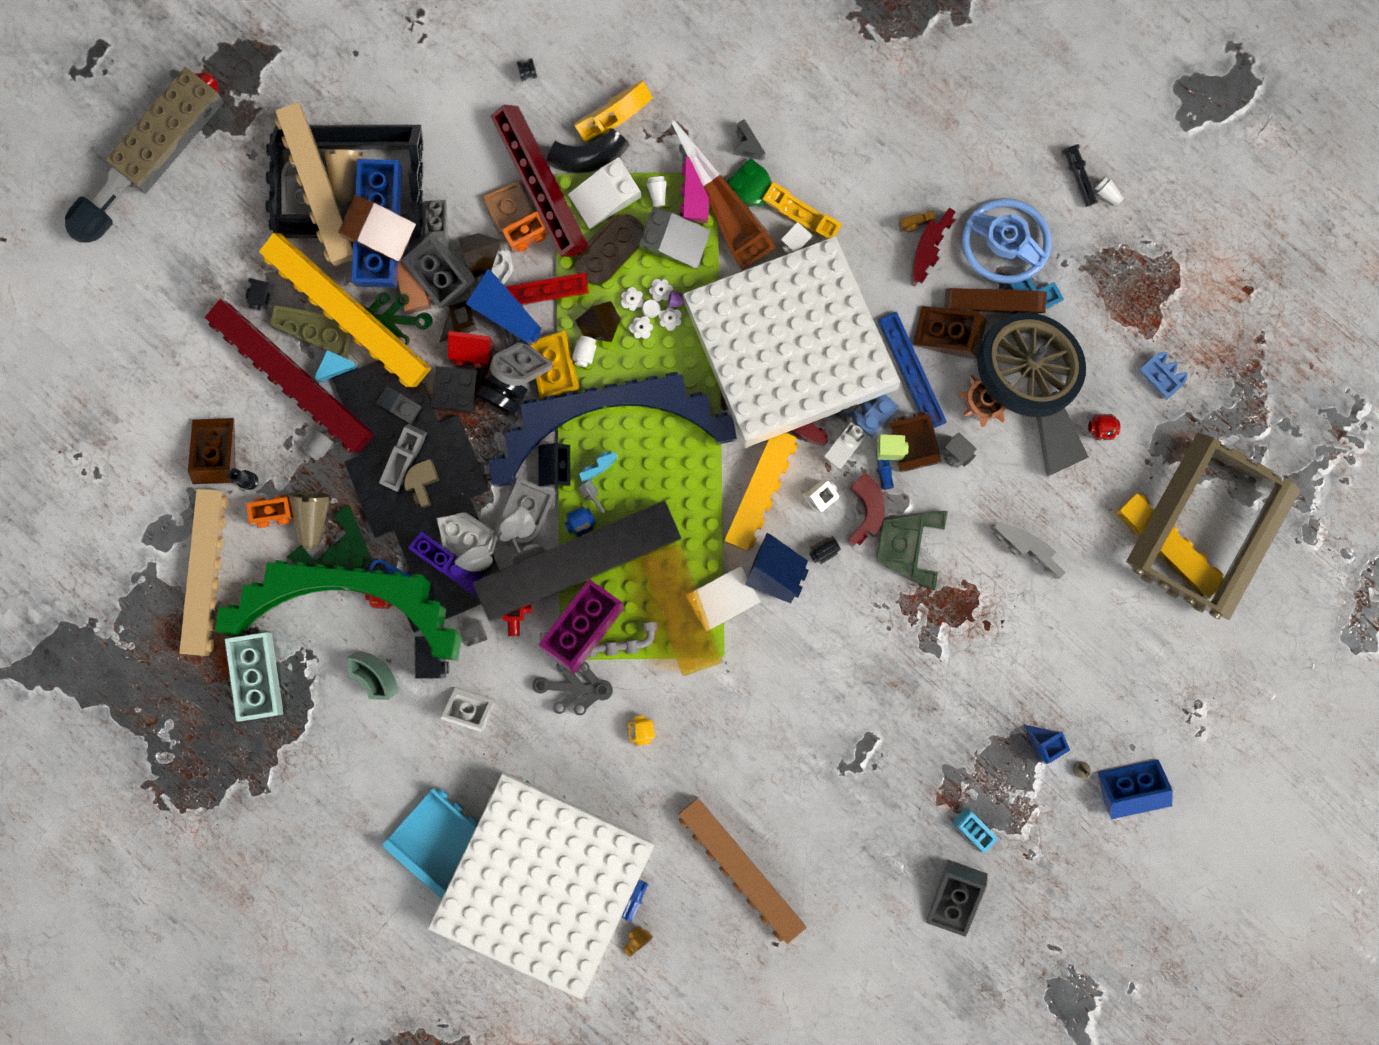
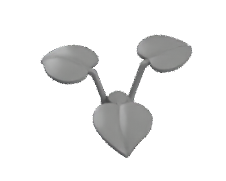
M521 504L508 516L500 517L495 521L496 532L493 533L490 550H488L486 545H475L461 553L454 562L457 566L471 572H480L487 569L493 561L490 555L494 552L497 538L503 542L512 541L518 552L512 558L514 565L546 550L538 544L527 545L522 550L519 548L515 540L516 536L520 538L528 537L535 529L531 513Z

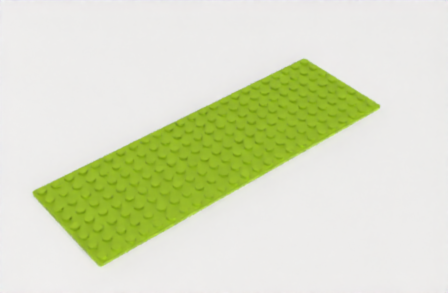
M681 172L629 173L641 191V198L589 229L568 194L594 173L558 174L556 176V182L587 243L611 217L618 214H629L636 217L642 224L644 231L653 206L647 187L648 178L664 176V181H667L665 206L657 208L680 216V203L684 204V196H681V183H685V176H681ZM710 203L708 223H695L711 231L698 270L641 251L639 248L609 281L600 285L588 283L589 294L557 299V332L567 331L572 356L577 340L580 339V336H583L575 320L592 306L611 301L621 318L612 342L596 340L595 345L597 347L592 365H587V368L575 365L580 386L577 394L585 393V389L597 387V390L605 389V386L616 383L617 386L626 385L625 382L629 380L642 382L646 381L645 378L650 376L663 378L666 377L665 374L678 372V375H683L687 398L691 397L690 394L702 392L703 395L707 394L712 418H716L715 415L721 413V390L684 302L680 307H672L673 310L681 312V324L676 326L674 330L669 331L666 329V326L662 327L660 325L661 319L658 314L654 318H649V324L653 325V329L650 331V337L647 339L642 337L637 339L634 337V333L629 330V326L634 323V318L638 317L641 319V317L645 316L642 312V307H636V310L631 311L629 308H624L621 305L623 300L621 295L623 292H627L630 287H634L637 292H642L644 303L647 300H654L653 294L649 290L653 287L652 282L655 279L661 281L666 279L668 285L673 287V291L680 292L683 297L684 293L719 280L718 221ZM556 249L557 277L578 274L576 270L577 255L575 257H560ZM662 299L658 302L660 311L670 307L668 306L669 299L666 301ZM639 406L600 409L586 413L558 427V444L570 445V486L558 487L559 545L578 538L573 532L569 534L564 524L567 522V513L578 507L583 506L586 509H590L596 521L592 530L594 531L662 501H666L682 538L674 544L590 579L622 601L624 606L623 612L598 644L643 640L647 637V631H643L642 623L659 622V630H655L653 643L648 647L639 648V653L626 654V650H618V655L606 656L605 652H597V657H589L586 660L724 657V623L706 632L687 597L688 594L723 576L721 444L716 445V440L684 418L659 409ZM606 451L616 452L618 459L599 476L591 479L598 489L597 493L599 495L596 498L605 510L604 513H601L593 500L588 501L587 498L584 499L578 488L584 484L579 473L583 472V468L594 465L595 468L599 467L596 460L600 458L599 454ZM587 581L559 593V617Z

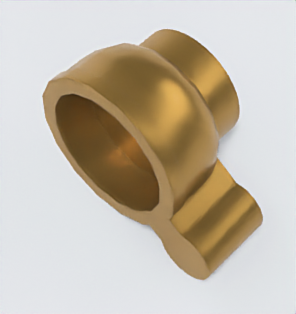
M638 926L627 936L630 942L623 950L630 958L644 947L653 936L649 931L643 930L641 926Z

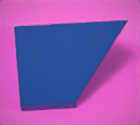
M1024 725L1040 763L1049 764L1070 751L1062 731L1056 732Z

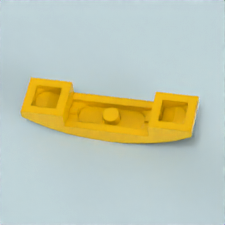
M773 182L762 199L768 205L794 223L798 222L806 230L827 240L837 235L843 225L842 223L827 214L823 215L792 196L790 191Z

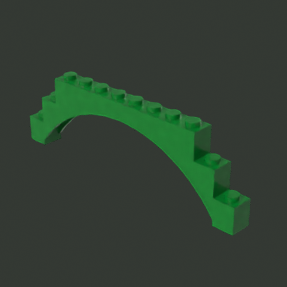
M275 560V563L267 562L263 584L252 582L251 585H243L239 606L228 604L227 608L219 607L215 632L222 635L240 637L243 636V632L255 620L286 601L315 592L353 591L382 599L406 614L424 634L432 648V656L437 659L458 661L462 636L456 632V629L443 628L446 609L440 605V602L428 601L431 583L424 579L425 576L412 574V577H406L405 574L399 572H392V575H387L379 570L367 573L364 569L353 568V571H347L346 568L340 566H333V569H328L320 564L308 567L307 564L301 562L288 565V562Z

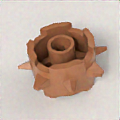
M971 375L969 379L972 386L967 391L959 393V397L964 399L967 408L964 416L972 415L980 420L982 427H985L988 420L994 418L1004 422L1003 411L1006 408L989 394L981 379L978 380ZM983 395L985 397L989 396L991 398L989 402H985L983 400Z

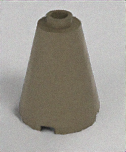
M298 492L289 495L298 544L303 545L304 549H315V545L320 544L331 501V495L318 493L317 495L311 494V492Z

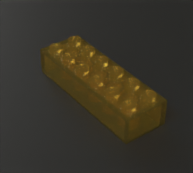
M679 544L641 558L682 676L723 663L683 545Z

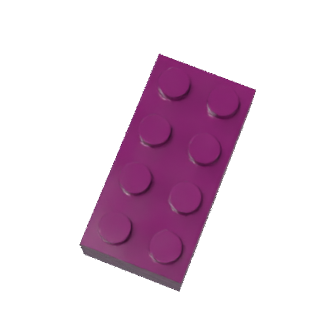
M589 579L538 644L540 650L575 674L623 612V602Z

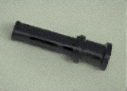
M1077 144L1064 149L1062 154L1067 158L1069 171L1073 172L1085 206L1089 207L1098 203V200L1085 170L1086 161L1082 159L1079 151L1080 146Z
M236 468L228 472L230 481L236 482L241 488L253 490L258 486L259 478L253 472L248 470L240 471Z

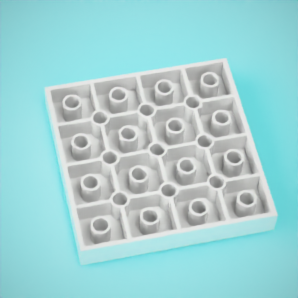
M836 236L684 293V305L745 448L899 388L901 381Z
M502 772L431 920L429 930L583 999L655 845L651 840Z

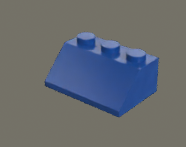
M1159 759L1098 772L1104 804L1111 819L1172 807L1173 790Z

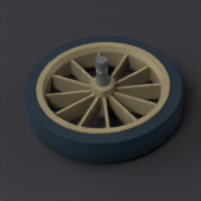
M1025 312L1009 315L997 322L987 332L979 348L977 365L980 378L986 390L1003 407L1020 415L1044 417L1061 411L1077 397L1085 381L1086 361L1077 339L1066 327L1045 315ZM1020 333H1030V349H1028ZM1012 334L1018 348L1004 338ZM1036 335L1048 341L1037 352L1035 351ZM1049 343L1059 351V353L1043 357L1048 351L1047 346ZM998 345L1012 356L997 354ZM1063 358L1066 367L1048 364L1047 362ZM997 362L1016 365V367L1000 372ZM1020 372L1022 376L1014 386H1011L1004 378V376ZM1050 372L1067 375L1066 382L1063 383ZM1023 377L1028 378L1027 394L1015 389ZM1034 379L1044 397L1033 396ZM1045 380L1057 388L1059 392L1052 395Z

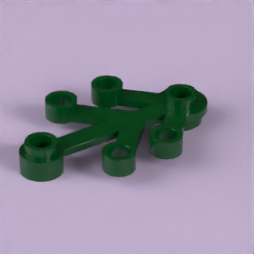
M386 292L379 293L369 308L364 307L399 339L401 337L404 338L406 345L410 343V338L408 335L403 334L395 324L416 325L418 329L425 330L431 327L433 323L431 315L426 312L420 313L416 317L394 315L401 307L409 303V297L404 293L397 295L395 302L383 314L375 313L382 305L389 303L390 296ZM381 295L385 297V302L381 301ZM400 297L405 299L404 304L400 302ZM420 318L424 320V325L420 324Z

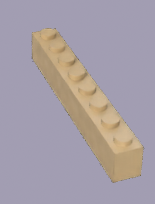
M299 102L275 110L277 118H275L276 125L279 130H283L284 136L282 141L285 148L290 149L291 155L288 157L292 167L297 168L298 174L295 176L299 186L304 187L305 193L302 195L306 205H310L312 212L309 214L313 224L317 223L319 231L316 233L320 243L324 242L326 250H323L327 262L331 261L336 267L352 261L353 243L342 238L338 233L344 219L302 106Z
M196 490L179 654L210 656V652L213 651L214 641L211 638L212 631H215L216 620L213 618L214 611L218 608L216 590L220 588L218 570L222 567L220 551L224 547L222 532L227 522L224 513L229 503V498L226 496V492Z

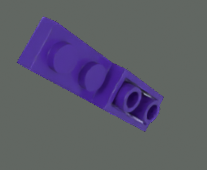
M420 531L408 548L475 596L476 590L472 582L482 579L484 576L478 572H471L457 566L454 562L457 558L456 555Z

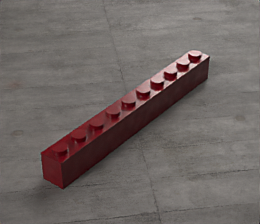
M219 299L207 313L205 318L209 321L208 325L214 331H220L224 335L223 339L230 345L235 344L239 348L238 353L246 359L249 357L253 361L252 365L257 370L267 373V379L274 385L279 384L283 388L282 392L290 399L293 397L298 401L296 405L304 412L309 411L313 415L311 418L320 426L323 424L327 428L326 432L334 439L339 438L343 442L341 444L342 447L348 452L359 453L375 435L228 301Z

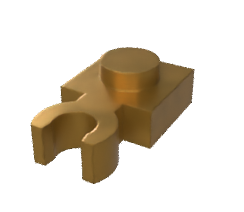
M934 211L900 219L898 223L900 232L905 230L907 233L913 232L921 224L929 223L931 219L934 221Z

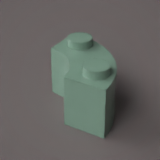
M357 651L347 657L348 678L360 682L366 689L369 699L389 700L398 694V687L393 673L378 657L362 651Z

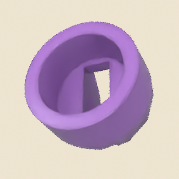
M671 290L668 306L680 307L684 302L683 295L678 291Z

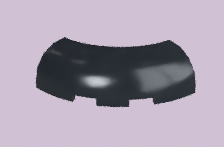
M611 128L603 138L586 146H568L555 140L547 155L546 162L549 166L565 172H592L599 170L620 157L630 144L620 133Z

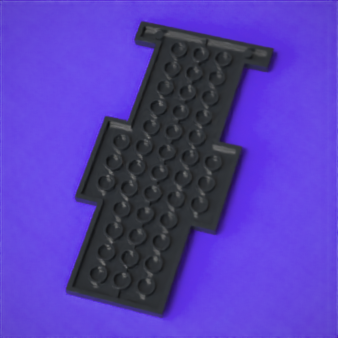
M378 360L333 379L343 406L375 434L362 449V455L344 463L374 537L377 538L389 532H395L411 573L425 576L424 579L431 583L428 601L440 602V605L446 609V620L482 605L477 593L474 596L408 547L420 531L442 545L437 518L466 512L480 521L471 499L490 490L460 417L457 415L439 422L435 410L431 407V400L423 381L417 387H406L399 381V376L388 372L384 368L385 364ZM386 386L401 393L422 407L412 426L427 432V435L412 467L429 459L434 463L440 480L425 486L431 502L429 507L423 508L420 504H416L413 497L415 490L411 492L406 491L405 481L398 492L379 483L394 446L397 445L404 427L409 424L376 404ZM494 554L490 555L493 560L492 564L487 569L478 572L484 577L500 571ZM407 616L413 633L419 631L420 629Z

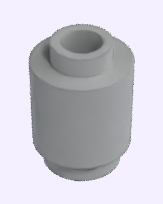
M318 430L307 443V448L304 451L318 461L333 446V437L325 430L322 433Z

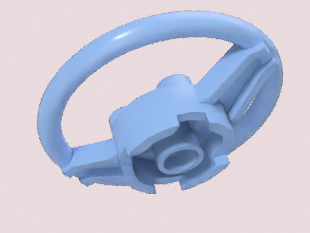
M996 199L981 205L969 216L962 232V248L970 266L982 277L997 283H1018L1034 276L1045 265L1051 251V233L1043 216L1029 204L1015 199ZM998 207H1013L1026 212L1037 222L1041 229L1043 249L1030 237L1028 224L1022 217L1015 214L995 217L984 213ZM971 230L986 237L987 246L996 255L1007 259H1013L1017 256L1032 267L1016 275H999L985 269L975 259L971 251ZM1010 233L1012 235L1011 239L1006 238L1005 235Z

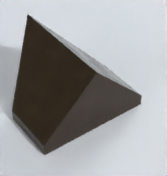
M476 233L459 240L467 266L475 277L485 274L487 269L492 271L501 243L500 239Z
M468 300L449 306V313L439 342L448 340L449 331L470 333L477 330L471 308L466 304Z
M608 301L592 306L575 321L583 336L612 342L621 318L612 302Z

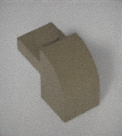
M431 459L414 465L405 477L406 491L411 492L415 490V493H413L414 500L417 505L420 504L423 508L431 506L425 486L440 480Z

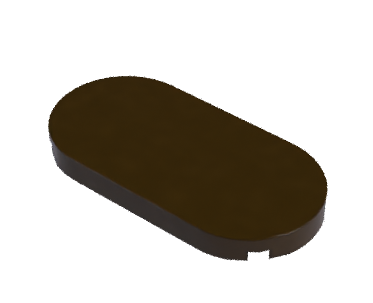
M618 214L611 217L588 241L589 246L577 255V273H586L587 281L592 285H600L609 281L640 248L639 244L644 232L640 221L629 214Z

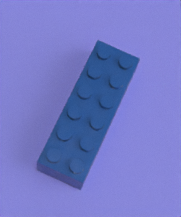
M357 159L356 195L400 216L402 165L399 160ZM353 243L352 283L356 287L397 288L398 262Z

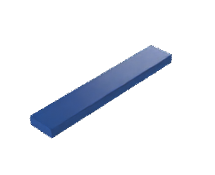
M897 311L878 319L881 330L918 411H925L926 414L931 415L934 428L946 424V418Z

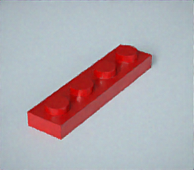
M586 273L506 286L521 305L589 294Z

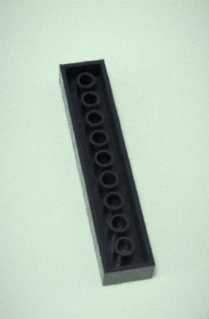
M662 501L472 583L490 623L674 544L682 538L666 501Z

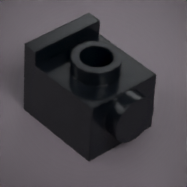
M249 278L248 282L251 284V287L246 291L248 308L255 311H260V309L267 310L273 286L269 282Z

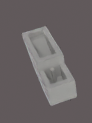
M410 424L404 427L397 445L392 450L379 481L380 484L396 492L399 491L405 481L406 474L411 469L421 449L427 432Z

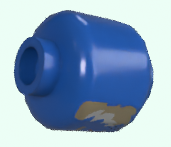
M581 506L567 513V522L564 524L569 534L573 532L577 537H580L592 531L596 521L590 509Z

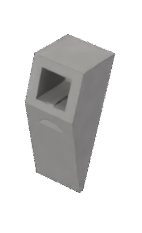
M446 200L426 201L425 238L432 234L449 249Z

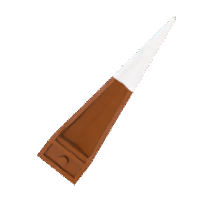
M672 121V125L687 156L690 158L709 197V203L730 252L741 269L744 270L777 248V246L757 217L677 122Z

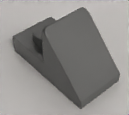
M745 119L738 122L736 134L741 142H745L734 148V154L757 160L765 159V151Z
M388 386L385 387L376 402L379 406L411 425L422 408Z

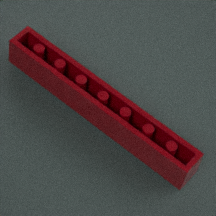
M504 104L490 117L560 257H575L589 245L519 106Z

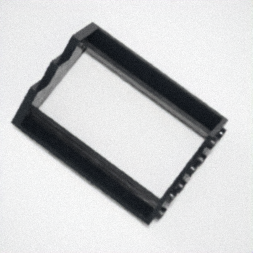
M275 125L273 133H270V142L266 145L267 156L271 158L270 170L266 172V183L270 184L271 190H269V200H266L265 203L266 212L270 214L269 229L273 230V233L282 234L285 238H318L316 232L319 231L317 223L313 224L310 214H282V150L290 149H286L283 144V130H279L277 125ZM309 125L318 150L409 149L411 161L408 173L410 183L409 214H400V216L416 224L411 238H421L423 219L419 218L422 217L423 190L419 189H422L423 162L419 161H422L423 151L422 126Z

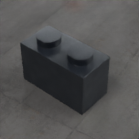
M557 443L538 445V486L553 488L570 486V445Z

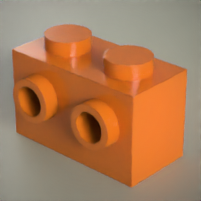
M538 211L528 213L523 219L509 223L502 229L513 253L517 251L521 253L529 248L528 245L534 242L540 243L549 235Z
M286 495L273 496L274 499L256 498L253 499V502L246 503L249 524L257 525V528L269 527V523L277 522V525L290 524L293 516L289 497H286Z

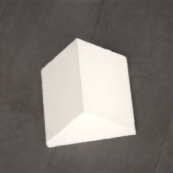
M454 688L441 719L482 732L485 730L494 700Z

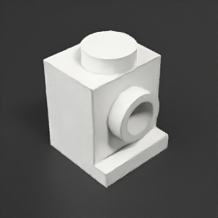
M821 480L812 489L803 494V497L813 511L817 512L824 511L840 496L836 492L837 487L827 480Z

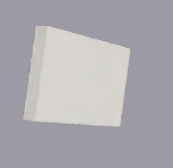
M741 566L687 595L706 632L761 602L755 590L745 585L747 576Z

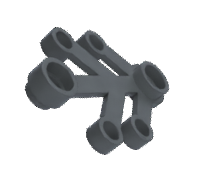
M583 662V664L587 665V670L582 672L579 668L578 672L585 674L592 685H584L576 674L571 673L567 669L561 670L559 663L556 666L557 670L564 673L571 683L549 682L544 677H538L532 684L533 690L539 694L545 693L547 690L571 692L562 701L554 704L553 710L557 714L564 713L566 707L581 694L592 693L583 703H578L574 706V712L579 716L584 715L587 708L597 700L609 699L613 693V687L607 680H599L591 671L587 662ZM539 681H542L544 683L543 689L537 688V683ZM604 686L606 693L600 694L599 687ZM557 704L563 705L561 712L556 710ZM577 706H583L584 712L578 713L576 710Z

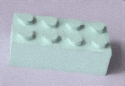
M265 632L225 639L236 722L283 715L272 633Z

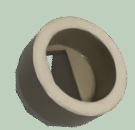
M1079 761L1074 764L1073 773L1076 777L1086 778L1089 776L1091 769L1086 762ZM1078 767H1083V769L1086 770L1087 773L1084 774L1080 769H1078Z

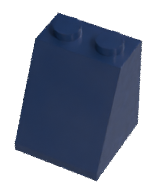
M766 533L745 585L791 604L794 597L798 598L801 593L802 586H800L801 580L805 581L809 569H806L808 560L771 534Z

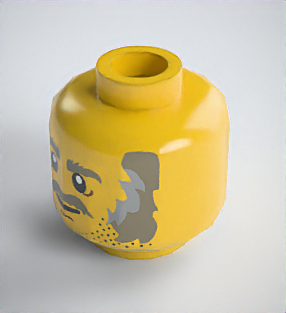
M645 715L634 716L633 721L627 723L630 742L634 743L635 746L651 744V740L655 738L654 722L652 719H646Z

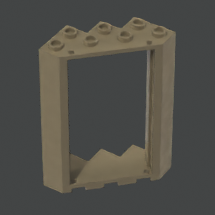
M1197 433L1127 558L1126 563L1132 567L1131 571L1141 576L1142 580L1150 584L1153 581L1156 582L1159 587L1167 590L1166 593L1174 598H1178V596L1183 597L1184 601L1192 604L1193 609L1201 613L1204 610L1208 611L1209 615L1219 620L1221 617L1230 620L1297 498L1300 489L1291 480L1284 478L1282 481V478L1273 473V470L1260 463L1256 465L1255 462L1247 459L1248 456L1233 448L1230 450L1221 444V441ZM1215 458L1227 462L1236 472L1254 477L1261 486L1270 488L1272 491L1210 602L1155 571L1151 566L1210 459Z

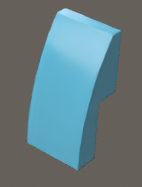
M606 451L599 454L600 458L596 459L599 467L595 468L594 465L583 468V472L579 473L582 482H587L610 468L618 459L616 452Z

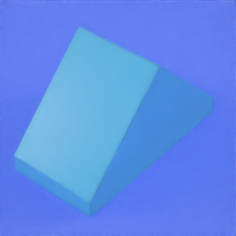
M327 350L315 378L319 383L354 371L358 369V366L354 362Z

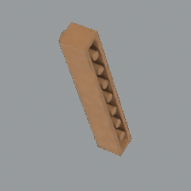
M698 797L679 812L681 817L679 822L682 826L693 831L692 837L699 845L704 844L708 849L705 852L712 861L717 860L721 865L719 867L720 871L726 878L730 876L735 881L732 884L740 894L742 892L745 893L748 897L746 902L753 910L757 908L760 911V919L766 926L771 924L775 929L773 934L780 942L784 940L788 944L806 929L801 919Z

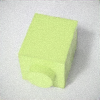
M880 435L877 439V460L902 461L905 454H908V442H905V435Z

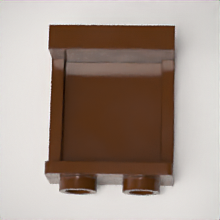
M925 411L913 414V418L906 419L905 416L894 418V422L889 423L892 434L905 435V442H908V454H905L902 461L898 463L900 472L942 463L930 414H926Z

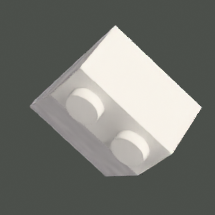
M618 157L599 169L570 192L568 196L588 228L591 229L640 199L641 191Z

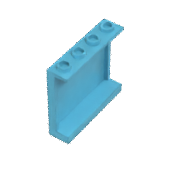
M434 787L382 846L442 899L479 821L472 815L468 817L463 812L464 808L458 802L452 803L447 798L449 795L442 788L439 787L437 789Z

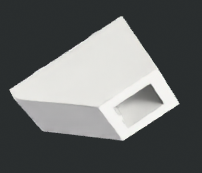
M851 422L824 457L841 469L867 436V433Z

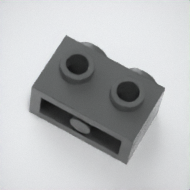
M958 432L940 450V453L945 457L944 461L949 466L958 468L961 465L965 467L975 458L976 455L973 453L977 448Z

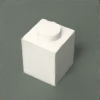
M797 222L781 239V249L785 254L801 250L812 240L813 235Z

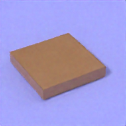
M519 180L482 196L499 234L503 233L502 229L509 223L517 222L523 219L526 214L533 212Z

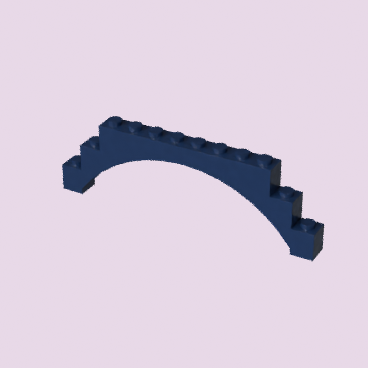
M678 372L665 374L666 377L663 378L650 376L645 378L646 381L642 382L629 380L625 382L626 385L617 386L616 383L605 386V389L597 390V387L585 389V393L577 394V391L567 392L564 397L559 398L556 395L544 397L545 400L538 402L536 399L526 400L524 404L520 405L524 429L521 430V427H514L508 429L509 432L504 433L508 458H505V455L493 457L492 461H488L492 484L494 487L515 484L514 477L522 463L545 437L570 420L600 409L639 406L669 412L703 429L716 440V445L737 441L734 420L727 412L716 414V418H712L707 394L703 395L702 392L690 394L691 397L687 398L683 375H678Z

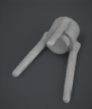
M589 480L581 485L578 490L583 498H587L588 501L593 500L601 513H604L605 510L596 498L599 494L593 482Z

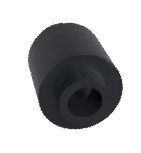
M833 536L830 538L826 537L810 547L811 552L809 555L814 563L819 562L822 565L838 555L837 552L841 548Z

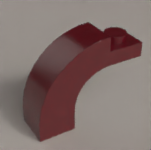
M866 472L850 488L865 506V519L863 523L847 540L852 546H855L856 543L860 546L868 537L865 534L866 532L872 537L875 536L882 525L885 514L883 494L877 483Z

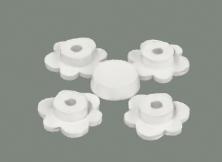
M655 279L652 282L653 287L649 291L653 294L654 300H647L645 303L642 299V292H637L634 287H630L627 292L622 293V307L629 308L631 311L636 310V307H642V312L645 315L641 319L638 317L634 318V323L629 326V330L634 333L635 338L639 339L642 337L647 339L650 337L653 325L649 324V318H654L658 314L661 319L660 325L662 327L666 326V329L669 331L674 330L676 326L681 324V312L679 310H673L672 307H668L666 310L660 311L658 302L662 299L664 301L668 300L671 290H673V287L668 285L666 279L662 281Z

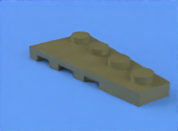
M274 305L271 326L325 351L328 350L348 359L353 335L342 331L335 319L331 320L321 313Z

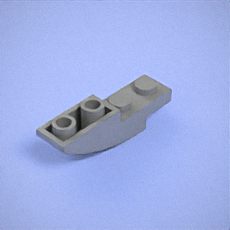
M995 524L991 527L994 531L993 535L1001 542L1004 540L1009 545L1008 549L1012 554L1021 557L1028 552L1030 554L1028 557L1035 564L1040 563L1045 568L1043 570L1044 573L1051 579H1060L1066 573L1051 559L1056 551L1036 536L1008 525Z

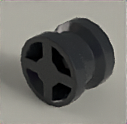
M529 58L526 62L517 61L522 82L530 77L533 79L537 78L533 58Z

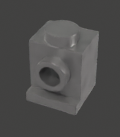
M476 620L459 627L464 643H467L468 647L488 640L481 620Z

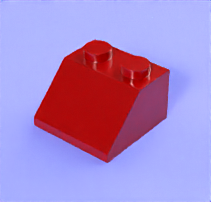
M454 331L448 332V359L450 362H453L454 366L465 367V364L473 365V368L485 370V367H490L494 349V342L490 336Z

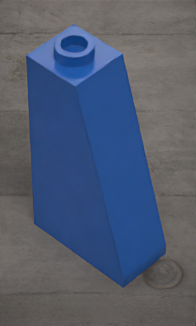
M487 269L466 304L529 345H532L533 342L536 343L541 336L540 331L542 328L492 271Z

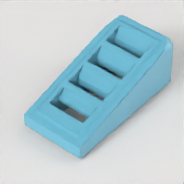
M967 808L952 822L984 854L998 840L991 830ZM974 823H976L975 827L970 832H968L971 826ZM982 829L983 831L976 838H974V836ZM988 834L989 837L981 845L979 842Z

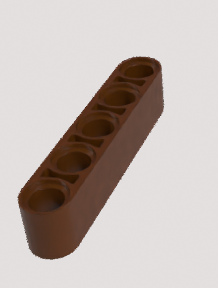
M948 288L945 291L946 309L973 312L1046 313L1047 292L963 288Z

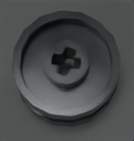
M488 368L483 378L493 388L480 384L475 395L489 404L511 415H515L519 405L510 396L519 400L524 399L528 389L523 385L514 386L501 382Z

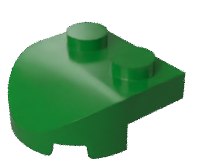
M750 158L727 183L749 208L751 206L761 207L766 204L762 199L770 188L772 180L768 172Z

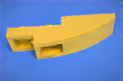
M641 80L609 99L608 104L574 123L586 143L601 133L603 135L608 133L611 128L614 129L644 107L653 96L645 82Z

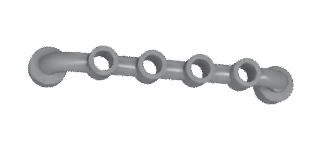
M659 622L642 623L643 631H647L645 639L597 644L587 658L597 657V652H605L606 656L618 655V650H626V654L639 653V648L648 647L653 643L655 630H659ZM548 632L539 633L540 641Z

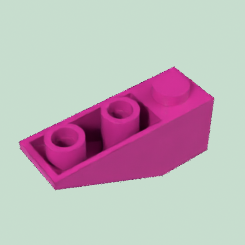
M686 157V163H682L681 176H685V183H681V196H684V204L680 203V216H684L683 218L693 223H708L709 197L690 158Z

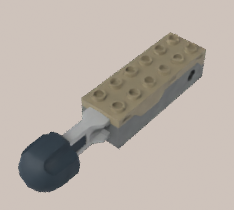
M187 67L182 69L105 159L113 166L108 172V183L92 201L81 196L68 209L65 215V228L72 239L83 243L98 240L113 224V220L106 213L122 194L132 192L136 186L145 193L151 189L224 103V100L219 95L216 79L207 72L193 73Z

